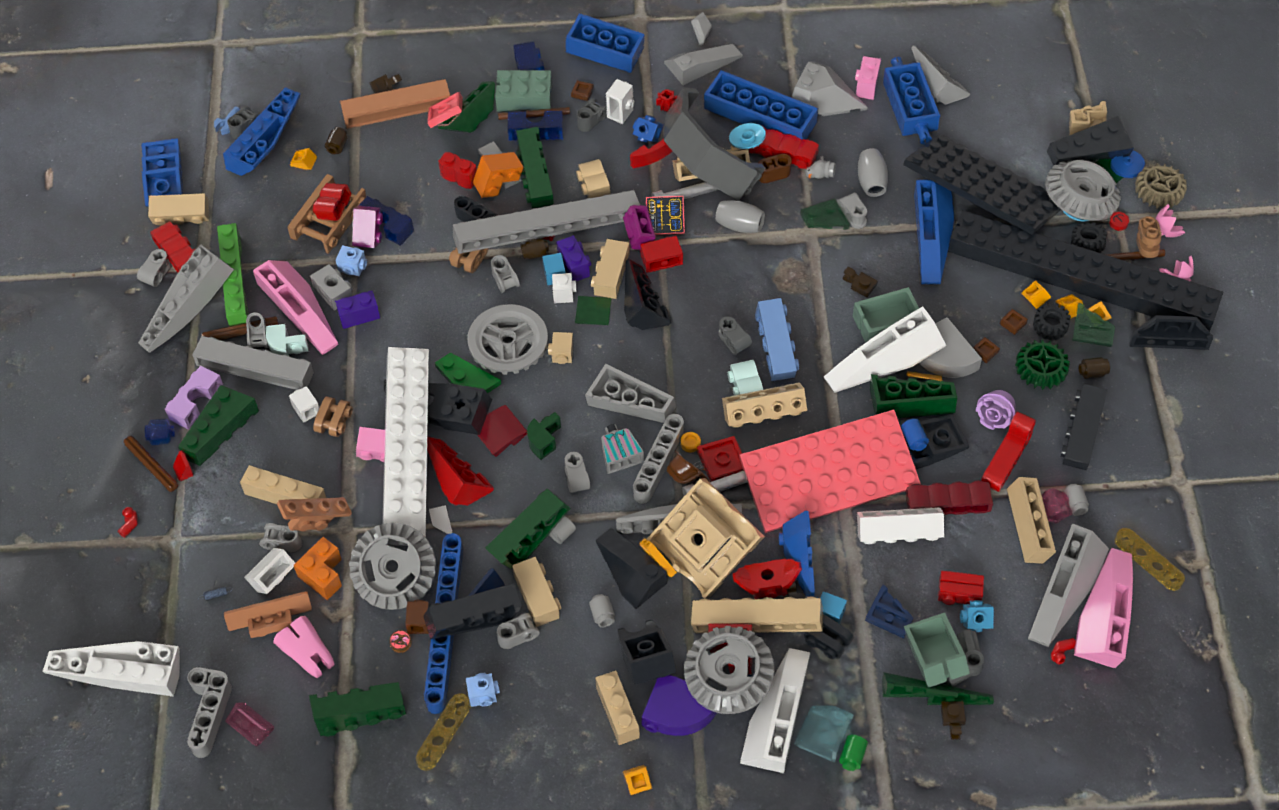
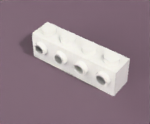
M940 507L857 512L858 537L860 542L865 544H874L876 541L894 543L897 540L903 539L908 542H914L920 538L934 541L938 540V537H944V513Z

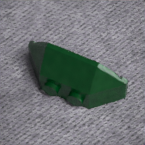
M494 81L482 82L462 100V112L445 120L437 127L442 130L471 133L475 131L477 125L486 120L488 114L493 110Z

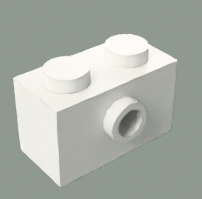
M616 79L606 93L607 118L621 124L625 122L633 111V85Z
M273 548L244 578L257 592L268 594L275 585H278L284 579V576L294 567L295 562L284 549Z

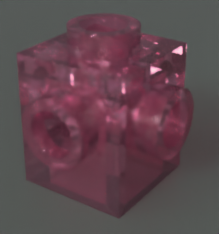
M1052 488L1044 491L1041 495L1048 521L1058 523L1073 514L1069 505V497L1065 492Z

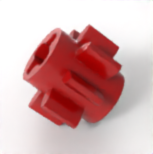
M665 89L658 93L656 106H660L661 111L668 112L678 96H674V91Z

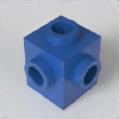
M650 115L638 117L633 124V135L638 136V140L646 143L648 141L658 142L664 124L655 121L656 118Z

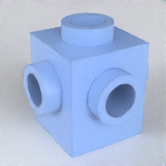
M342 245L335 260L339 272L347 275L360 276L362 270H365L367 266L364 250Z
M479 673L474 677L466 678L471 707L478 705L489 706L497 702L496 694L500 693L497 680L493 681L492 673Z

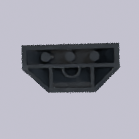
M1156 315L1148 319L1133 332L1129 347L1209 350L1213 335L1197 317Z

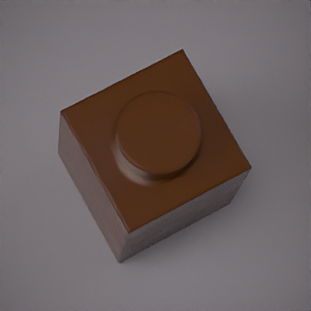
M420 599L407 601L405 625L408 634H429L423 617L429 607V601Z

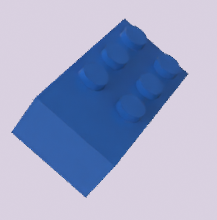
M579 13L566 37V52L632 73L644 49L645 34Z

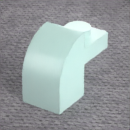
M285 324L266 326V339L272 353L289 356V354L309 352L305 334L288 336Z

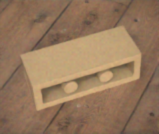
M205 194L149 196L148 217L156 225H163L169 221L178 225L184 224V222L200 224L203 221H209V200Z
M607 239L605 246L601 247V260L597 261L596 264L597 274L591 280V287H594V295L617 299L625 272L626 260L630 255L628 242Z
M536 557L512 565L514 578L532 616L535 627L559 619L561 605L558 598H553L552 592L554 590L550 580L546 581L544 577L546 571L543 564H539Z
M617 671L596 677V688L618 744L621 745L638 739L639 726Z

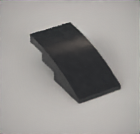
M952 414L920 421L929 439L925 449L921 451L911 450L906 441L916 470L947 459L969 448V444Z

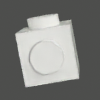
M571 273L552 274L554 303L573 302V292H576V281H572Z
M307 386L289 395L292 407L303 423L317 415L319 411L318 402Z

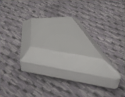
M704 12L691 20L700 46L704 44L712 28Z

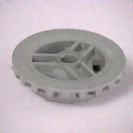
M1071 160L1066 163L1063 161L1059 165H1054L1046 177L1045 186L1051 200L1060 209L1074 217L1090 221L1104 220L1111 217L1120 204L1121 196H1119L1120 190L1116 187L1117 184L1104 168L1093 162ZM1102 188L1106 194L1104 197L1101 196Z
M512 304L495 306L481 313L471 324L467 338L469 351L477 364H481L485 370L490 369L492 373L502 372L503 375H507L508 372L516 374L522 369L528 370L530 365L538 363V359L543 357L544 351L548 346L547 328L542 318L529 308ZM505 337H512L513 341L505 343L503 339ZM527 344H531V348L524 355L520 356ZM490 346L497 357L491 356L484 348Z
M386 523L368 530L356 542L357 544L351 552V560L349 561L350 578L353 581L355 590L371 605L391 610L406 608L407 601L422 599L430 589L436 573V558L431 544L417 529L400 523ZM389 538L408 544L407 551L388 546ZM371 560L375 581L372 582L368 580L365 570L366 561ZM390 560H395L398 563V569L395 572H390L387 569V563ZM412 573L415 579L400 592L397 586Z
M725 626V628L720 629L717 627L709 633L705 632L702 634V637L693 643L691 650H688L687 658L684 662V677L691 695L700 705L716 713L736 714L753 708L767 695L774 679V663L771 652L764 643V640L756 636L754 632L744 630L743 627L739 626L737 628ZM723 643L728 644V646L711 655L708 654V651L713 647ZM748 657H755V674L753 677H748ZM726 664L735 666V671L732 674H725L723 672V667ZM708 679L727 688L726 691H719L706 684Z

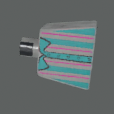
M610 424L605 428L607 434L601 437V444L608 474L644 463L643 449L629 429L625 428L618 431L616 424Z

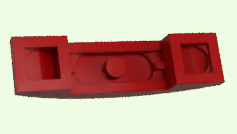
M664 139L649 149L643 145L630 154V166L638 168L650 165L668 156L673 151L665 143Z

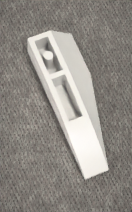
M922 306L863 344L828 372L824 379L833 392L836 393L870 381L871 374L878 375V378L913 367L944 348L946 344L935 322Z
M135 641L49 651L43 672L109 688L174 696L180 676L179 647Z
M792 648L788 649L774 675L770 690L763 700L760 701L749 722L740 761L741 764L784 773L810 652Z

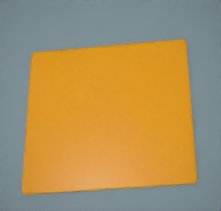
M907 371V376L942 381V376Z

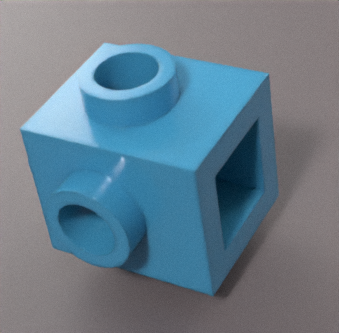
M972 600L970 604H963V610L960 611V621L967 629L976 632H983V629H994V607L990 604H983V601Z

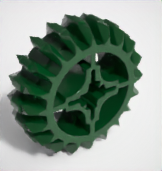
M1043 339L1040 343L1034 340L1032 344L1027 342L1025 347L1020 349L1016 357L1015 368H1017V374L1021 375V380H1027V385L1033 384L1034 389L1037 386H1041L1042 390L1047 386L1051 390L1053 385L1058 387L1060 382H1063L1069 373L1070 361H1068V354H1064V349H1058V344L1051 345V340L1048 343H1044Z

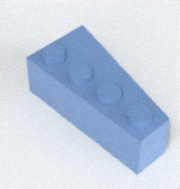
M781 298L758 301L755 313L756 321H759L760 336L764 335L762 337L764 352L769 354L766 355V361L772 381L794 378L797 370H799L798 359H794L793 352H795L794 341H790L789 337L791 326L789 322L786 323L785 318L787 316V308L785 304H782Z

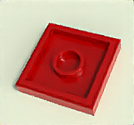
M735 436L697 446L696 451L710 482L744 471L739 458L740 454L743 453Z

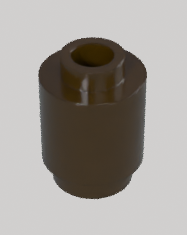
M335 127L330 131L324 145L330 154H340L348 138L346 130L341 127Z
M542 237L520 244L524 259L528 258L530 260L546 256V252L549 251L547 240L544 241Z
M1102 357L1083 359L1078 366L1079 374L1083 375L1084 379L1104 377L1105 374L1110 373L1109 361L1107 358L1103 359Z

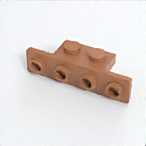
M343 497L285 499L277 502L283 518L291 519L288 523L290 531L316 529L320 531L325 529L334 517H349L352 514L346 499Z
M305 591L224 612V618L229 631L249 627L251 638L263 637L267 634L281 631L286 627L290 629L292 615L311 611L312 606L308 592Z

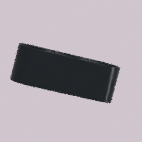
M458 196L454 200L456 217L463 222L497 216L496 213L467 196Z

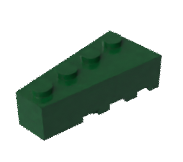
M533 127L517 130L518 150L515 153L524 167L521 175H524V178H522L523 188L528 190V192H525L526 201L531 203L532 209L554 205L546 160L539 137V128Z
M220 385L179 444V450L184 451L189 462L201 466L219 449L218 446L225 440L228 441L235 430L239 427L242 428L250 416H255L259 412L255 398Z
M399 682L370 686L368 691L354 688L350 689L347 694L341 695L337 694V691L328 692L327 697L318 698L317 694L309 695L313 719L320 736H333L337 732L344 730L353 731L359 726L375 725L382 720H394L406 714Z

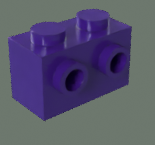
M574 235L557 241V253H561L567 273H571L572 281H579L590 277L589 266H591V261L588 255H584L581 242H577Z
M373 291L362 292L335 301L343 329L380 319Z

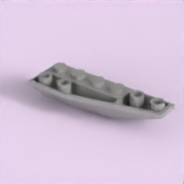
M200 244L176 275L141 337L139 344L150 353L169 340L206 306L234 269Z
M732 504L742 514V504ZM676 505L656 507L616 518L617 532L650 535Z
M1072 523L1029 634V640L1049 647L1093 589L1109 550L1093 531Z

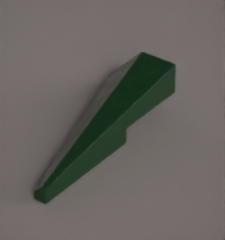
M883 672V697H927V705H941V702L963 701L964 705H989L994 703V697L990 694L942 684L928 687L923 680Z

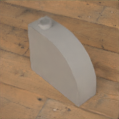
M948 317L935 323L946 346L919 362V364L927 371L947 378L964 377L978 371L982 358Z

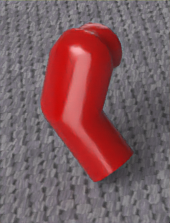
M126 507L122 511V515L125 516V524L117 532L123 538L138 524L137 512L131 507Z
M1070 638L1058 641L1051 652L1052 661L1056 662V664H1063L1065 662L1064 659H1066L1065 651L1075 649L1076 640Z

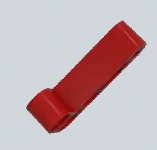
M1018 411L1015 413L1007 435L981 479L983 482H989L991 489L1000 492L1032 436L1036 423L1035 419Z

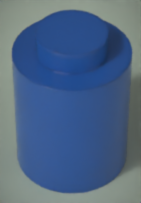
M910 419L901 425V430L910 449L916 451L925 449L929 439L919 420Z

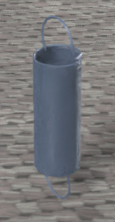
M225 587L203 592L205 600L227 595Z

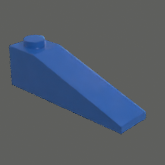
M804 511L784 523L782 533L778 534L779 545H783V553L786 559L801 562L802 570L796 579L805 597H815L812 547H810L811 528L809 511Z

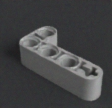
M196 667L188 673L187 679L192 690L203 696L187 743L196 757L204 758L212 750L232 686L224 672ZM198 679H203L201 682L195 683ZM224 682L222 686L216 687L218 683ZM217 702L215 706L209 707L211 703ZM211 722L208 726L202 727L204 723Z

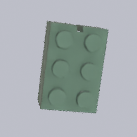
M497 70L495 96L497 112L551 109V70Z
M908 287L855 302L853 318L858 329H861L860 333L866 343L894 323L918 310L919 307Z
M945 613L904 626L908 644L928 687L944 683L948 677L952 680L970 674L964 651Z

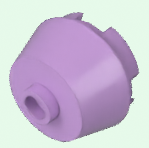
M995 390L983 395L978 400L976 412L978 411V415L981 418L980 423L991 430L995 428L1005 429L1011 424L1015 415L1014 398L1003 390Z

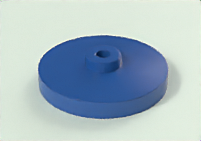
M1132 151L1130 156H1119L1111 159L1112 170L1124 178L1137 177L1145 166L1144 158L1135 151Z

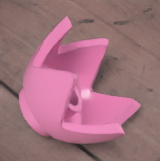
M1167 204L1159 211L1155 218L1159 223L1162 236L1165 234L1167 238H1172L1185 234L1182 226H1173L1176 217H1171L1173 210H1167L1170 207Z
M1192 255L1189 257V265L1184 261L1176 260L1173 273L1163 268H1159L1162 273L1191 281L1190 277L1193 276L1194 272Z

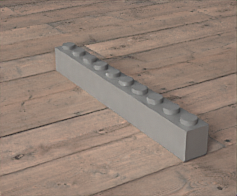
M632 190L469 222H460L453 224V239L459 254L621 223L624 222L623 216L629 207L640 205L635 191Z

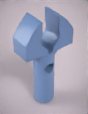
M235 106L225 119L217 118L214 121L216 132L221 128L222 135L230 133L227 121L229 117L240 110L239 107Z

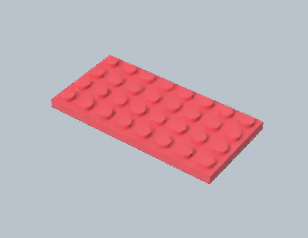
M894 410L750 451L739 456L765 533L783 528L784 523L804 511H809V519L811 520L905 492L907 487L913 484H921Z

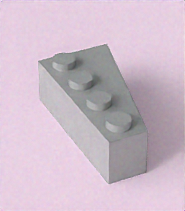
M608 364L604 365L585 394L588 406L664 423L666 418L676 409L673 396Z

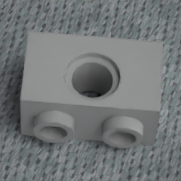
M330 264L310 275L314 289L334 311L337 309L336 300L353 296L351 284L347 280L344 281L339 270L333 269Z

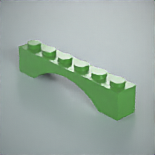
M236 223L217 226L220 259L234 269L223 283L226 318L229 326L246 323L249 315L242 275L241 239Z

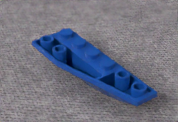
M285 87L223 153L226 170L242 176L258 166L275 147L300 98V93Z
M916 180L914 201L921 284H941L954 226L952 192L932 180Z

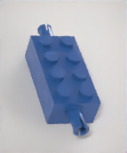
M894 57L890 61L892 67L885 68L883 84L902 136L918 134L920 143L925 145L924 139L926 143L932 140L929 131L938 130L939 111L920 62L903 65L901 57H897L898 62L896 57Z

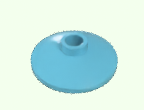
M755 123L742 124L731 131L729 140L736 148L750 149L764 141L766 132L761 125Z

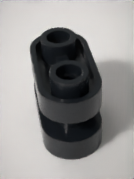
M823 615L822 631L804 633L805 642L810 647L823 651L824 655L830 659H839L845 652L842 645L849 646L854 639L853 634L847 628L826 615Z

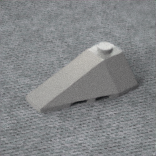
M734 44L680 53L665 60L664 64L679 82L685 85L742 58V54Z
M915 45L911 47L916 63L920 62L936 103L940 101L947 105L969 97L970 93L958 81H954L950 74L938 66L939 64L925 51Z

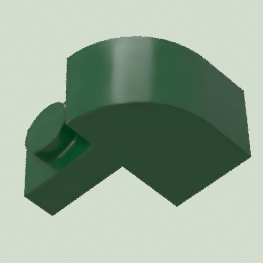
M556 412L544 417L540 423L534 418L528 425L529 447L540 460L556 450V442L552 434L561 428L560 416Z

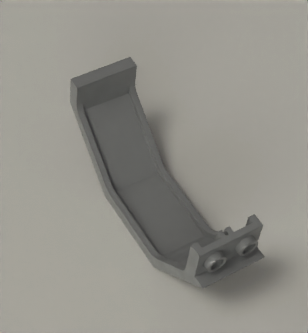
M683 87L665 115V143L693 175L738 201L741 197H747L766 168L761 163L745 162L716 145L689 114V109L699 95V92L694 88Z

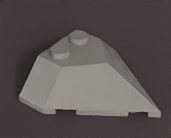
M816 62L807 63L792 95L793 99L818 108V114L822 116L849 113L853 109H860V111L868 109L831 67Z

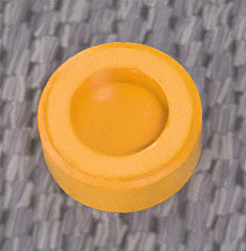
M687 432L681 437V448L686 452H696L697 446L701 445L700 436L695 432Z

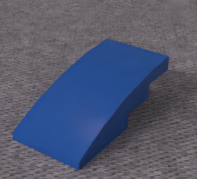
M178 138L141 143L145 206H149V196L182 195V166Z

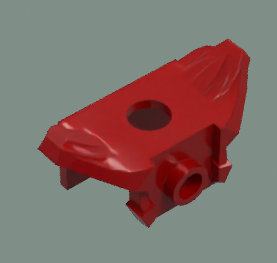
M785 558L745 565L732 575L733 581L752 594L755 600L767 597L776 598L778 595L786 596L787 589L793 584L802 567L801 562ZM774 574L773 578L770 580H765L761 577L764 575Z

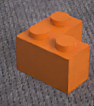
M515 152L483 155L480 159L473 184L481 198L498 196L502 183L519 181L524 167Z
M322 537L293 565L297 577L326 600L342 587L339 575L332 570L342 560L339 549L325 537Z

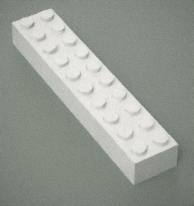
M388 347L382 524H405L417 529L426 536L429 349ZM389 538L388 545L408 546L406 543Z

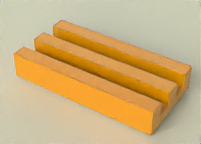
M645 538L640 542L643 550L667 572L669 577H673L677 573L653 543Z

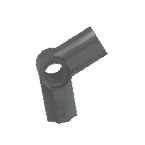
M971 629L963 630L957 634V639L966 656L970 674L952 680L950 677L946 678L948 686L954 687L971 676H978L983 670L984 656L980 651L976 631ZM975 661L978 665H971L969 662Z

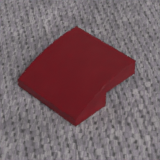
M503 405L487 414L478 437L490 452L497 457L510 444L515 446L527 435V430L508 406Z

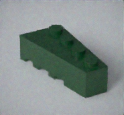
M871 374L870 394L875 415L891 410L895 411L897 418L956 413L957 394L954 382L935 380L919 382L915 378L898 380L895 376L878 378V375Z
M546 489L492 540L485 549L501 564L512 569V565L525 561L532 555L571 508L555 493Z

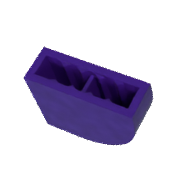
M668 675L657 678L642 715V726L653 733L660 732L672 736L689 735L706 727L717 713L706 709L693 698L685 680Z

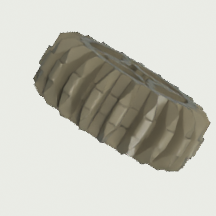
M1158 163L1155 166L1150 164L1148 168L1144 167L1138 174L1135 181V192L1138 193V198H1143V203H1149V207L1154 205L1157 209L1159 206L1163 208L1169 204L1170 208H1172L1174 205H1178L1184 198L1187 183L1184 179V174H1179V169L1174 170L1173 165L1166 167V164L1160 166Z

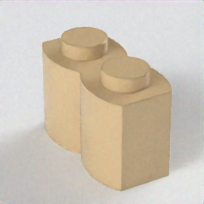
M600 159L578 164L579 170L576 171L578 181L583 183L581 188L584 195L587 194L588 198H595L610 194V185Z

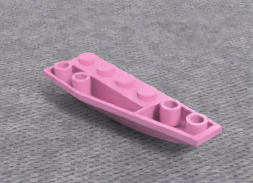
M268 260L253 270L258 286L303 335L305 334L306 338L322 355L338 345L310 285L289 262Z
M1114 548L1110 549L1079 617L1074 656L1112 668H1116L1125 660L1132 608V554Z

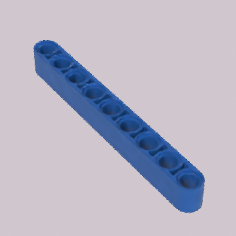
M455 533L446 535L442 542L435 603L442 604L445 601L458 599L463 546L460 536ZM450 563H454V564H455V565H453V566H447V565L450 564ZM447 582H453L451 585H445ZM454 635L431 639L424 699L428 711L433 714L443 712L446 707ZM446 639L445 642L438 643L439 640ZM437 659H444V661L440 663L435 662ZM436 678L442 679L438 683L433 682ZM434 698H439V699H440V700H439L438 702H436V703L430 702V701H431L432 699H434Z

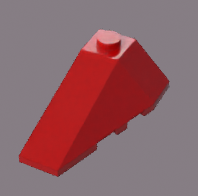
M427 437L429 456L441 489L451 504L468 506L493 492L494 487L480 472L475 474L470 469L471 464L457 458V452L443 440Z

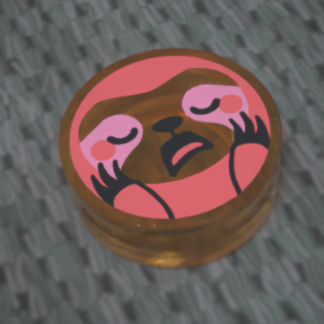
M404 630L395 631L389 639L391 648L398 653L407 651L412 644L409 633Z

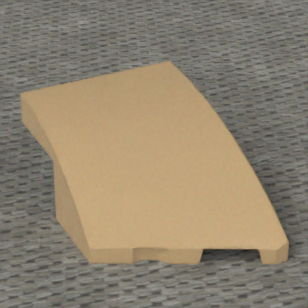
M1102 101L1094 107L1089 105L1082 109L1070 111L1069 135L1106 121V101Z

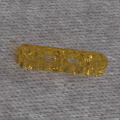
M1121 528L1117 532L1115 537L1116 545L1124 552L1132 554V559L1169 590L1176 591L1182 587L1185 577L1178 568L1131 529ZM1126 536L1129 538V540L1126 539L1124 541L1121 539L1122 537L1125 538ZM1136 549H1144L1147 552V555H1138L1136 553ZM1152 563H1161L1163 565V569L1156 570L1155 568H1153ZM1177 578L1178 581L1171 582L1170 579Z
M459 693L450 699L417 752L416 762L420 769L428 771L436 766L470 710V701L465 694ZM464 701V707L460 706L457 710L456 703ZM453 718L455 724L452 727H445L443 725L444 720ZM436 736L444 738L443 743L439 746L432 744V739ZM430 753L431 761L423 763L422 757L427 758Z

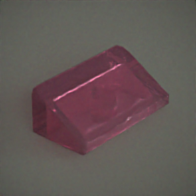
M236 703L225 722L256 747L275 728L246 703Z

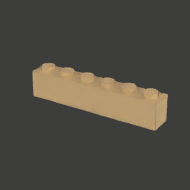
M767 597L757 600L751 598H743L741 600H731L728 598L721 600L700 599L699 601H693L691 625L694 633H708L709 623L752 624L753 632H820L823 627V606L821 598L806 597L805 599H795L793 597L773 599Z

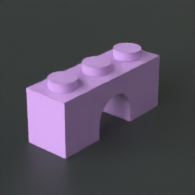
M202 366L194 371L187 383L179 389L174 399L168 402L165 411L169 420L189 430L200 415L197 405L193 401L199 397L211 399L219 386L223 385L220 375Z

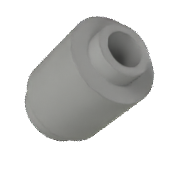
M1077 484L1068 485L1063 491V496L1069 512H1072L1074 516L1087 513L1089 503L1083 487Z
M603 594L595 595L589 602L594 621L599 627H608L615 622V613L610 598Z

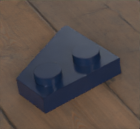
M882 584L866 615L865 621L904 639L906 636L904 626L912 624L914 618L907 610L903 609L898 599H894L888 592V588Z

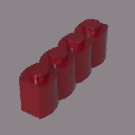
M981 480L970 484L960 481L953 482L950 485L933 483L929 486L913 484L907 487L906 490L908 509L940 507L944 515H961L991 512L993 506L990 484Z

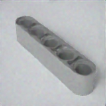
M671 414L666 418L634 481L633 496L635 501L640 504H645L651 500L675 452L674 450H676L684 433V420L679 414Z

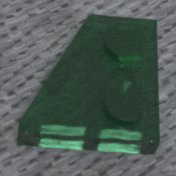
M835 198L800 210V215L808 228L822 227L824 229H832V226L843 227V230H848L850 227Z

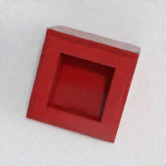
M179 451L173 464V469L178 480L183 481L192 477L193 472L184 451Z

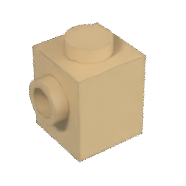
M553 332L552 343L548 344V355H552V363H572L573 333Z

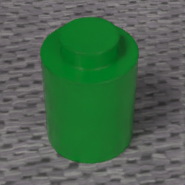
M857 735L847 736L839 759L844 769L855 771V769L861 768L868 746L866 739Z

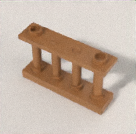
M327 174L287 227L291 239L297 241L301 235H308L322 241L325 253L329 254L337 246L338 240L352 223L353 209L357 206H366L367 197L363 188L360 189L357 195L351 194V203L347 208H344V212L337 222L317 219L313 212V204L320 197V191L326 183H335L333 176ZM316 221L332 229L325 235L307 226L310 222Z

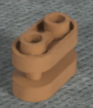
M1146 216L1139 220V232L1137 233L1136 241L1139 252L1143 257L1155 258L1159 255L1162 233L1158 221L1154 217Z
M456 248L450 253V263L457 268L464 264L465 271L474 273L486 256L488 248L461 254L458 253Z
M326 396L315 417L314 432L323 434L327 428L329 429L330 436L339 437L340 434H343L346 428V420L351 417L353 411L350 402L340 400L338 405H335V398Z

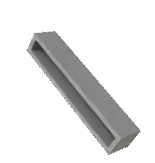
M201 336L192 354L196 366L295 390L308 387L314 374L311 362L305 359H295L284 354H274L268 350L262 351L251 346H241L230 341H220L213 337Z

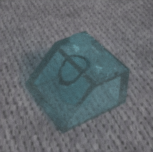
M811 706L794 745L835 762L852 726L854 714L835 706Z

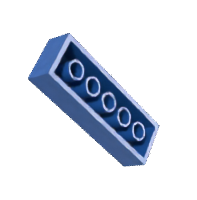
M722 70L704 94V109L741 124L755 123L766 129L777 130L784 135H794L801 140L807 139L817 123L818 108Z

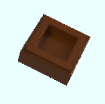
M577 80L571 92V97L588 101L594 89V84Z
M1012 309L1000 320V325L1015 335L1027 324L1028 319Z
M986 337L973 347L985 363L989 362L1000 350L998 346Z

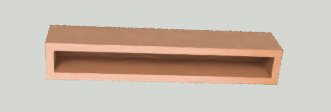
M446 79L347 99L340 101L346 129L428 112L429 107L450 96Z

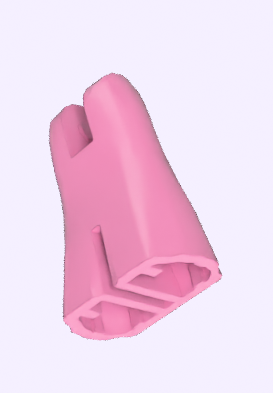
M300 616L290 624L292 631L288 627L284 628L276 634L273 643L295 660L306 672L319 678L323 674L316 664L321 661L328 669H331L335 665L334 660L306 616Z

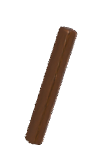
M276 316L265 318L266 326L279 325ZM261 319L251 321V325L254 327L261 324ZM242 323L202 333V336L223 340L246 335L247 325Z
M128 436L124 439L125 446L169 492H173L178 488L177 482L133 436Z

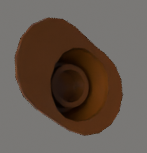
M674 450L677 455L670 462L666 470L676 482L685 484L698 477L706 478L710 482L706 475Z

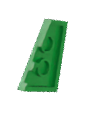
M451 352L435 362V367L450 384L482 388L487 393L501 385L500 379Z

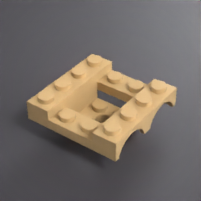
M701 478L646 540L661 550L671 561L672 567L690 579L698 587L702 597L706 599L713 595L723 584L722 581L749 552H752L765 536L706 478ZM697 533L703 536V543L701 545H697L694 542V536ZM729 538H731V539L724 545V547L715 555V557H714L707 565H705V564L712 558V556L721 548V546H722Z

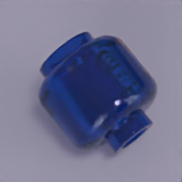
M168 419L150 420L148 425H145V440L149 441L151 445L169 444L171 437H175L174 425H170Z

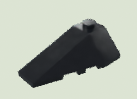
M627 259L624 312L627 323L641 330L669 326L671 320L668 310L658 302L659 295L649 286L651 281L641 265Z
M612 528L596 539V544L611 571L613 579H615L621 595L635 609L640 607L667 584V572L653 558Z

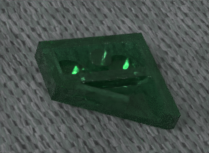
M1078 303L1072 341L1112 347L1115 326L1108 321H1104L1095 312L1092 313L1086 309L1082 303Z

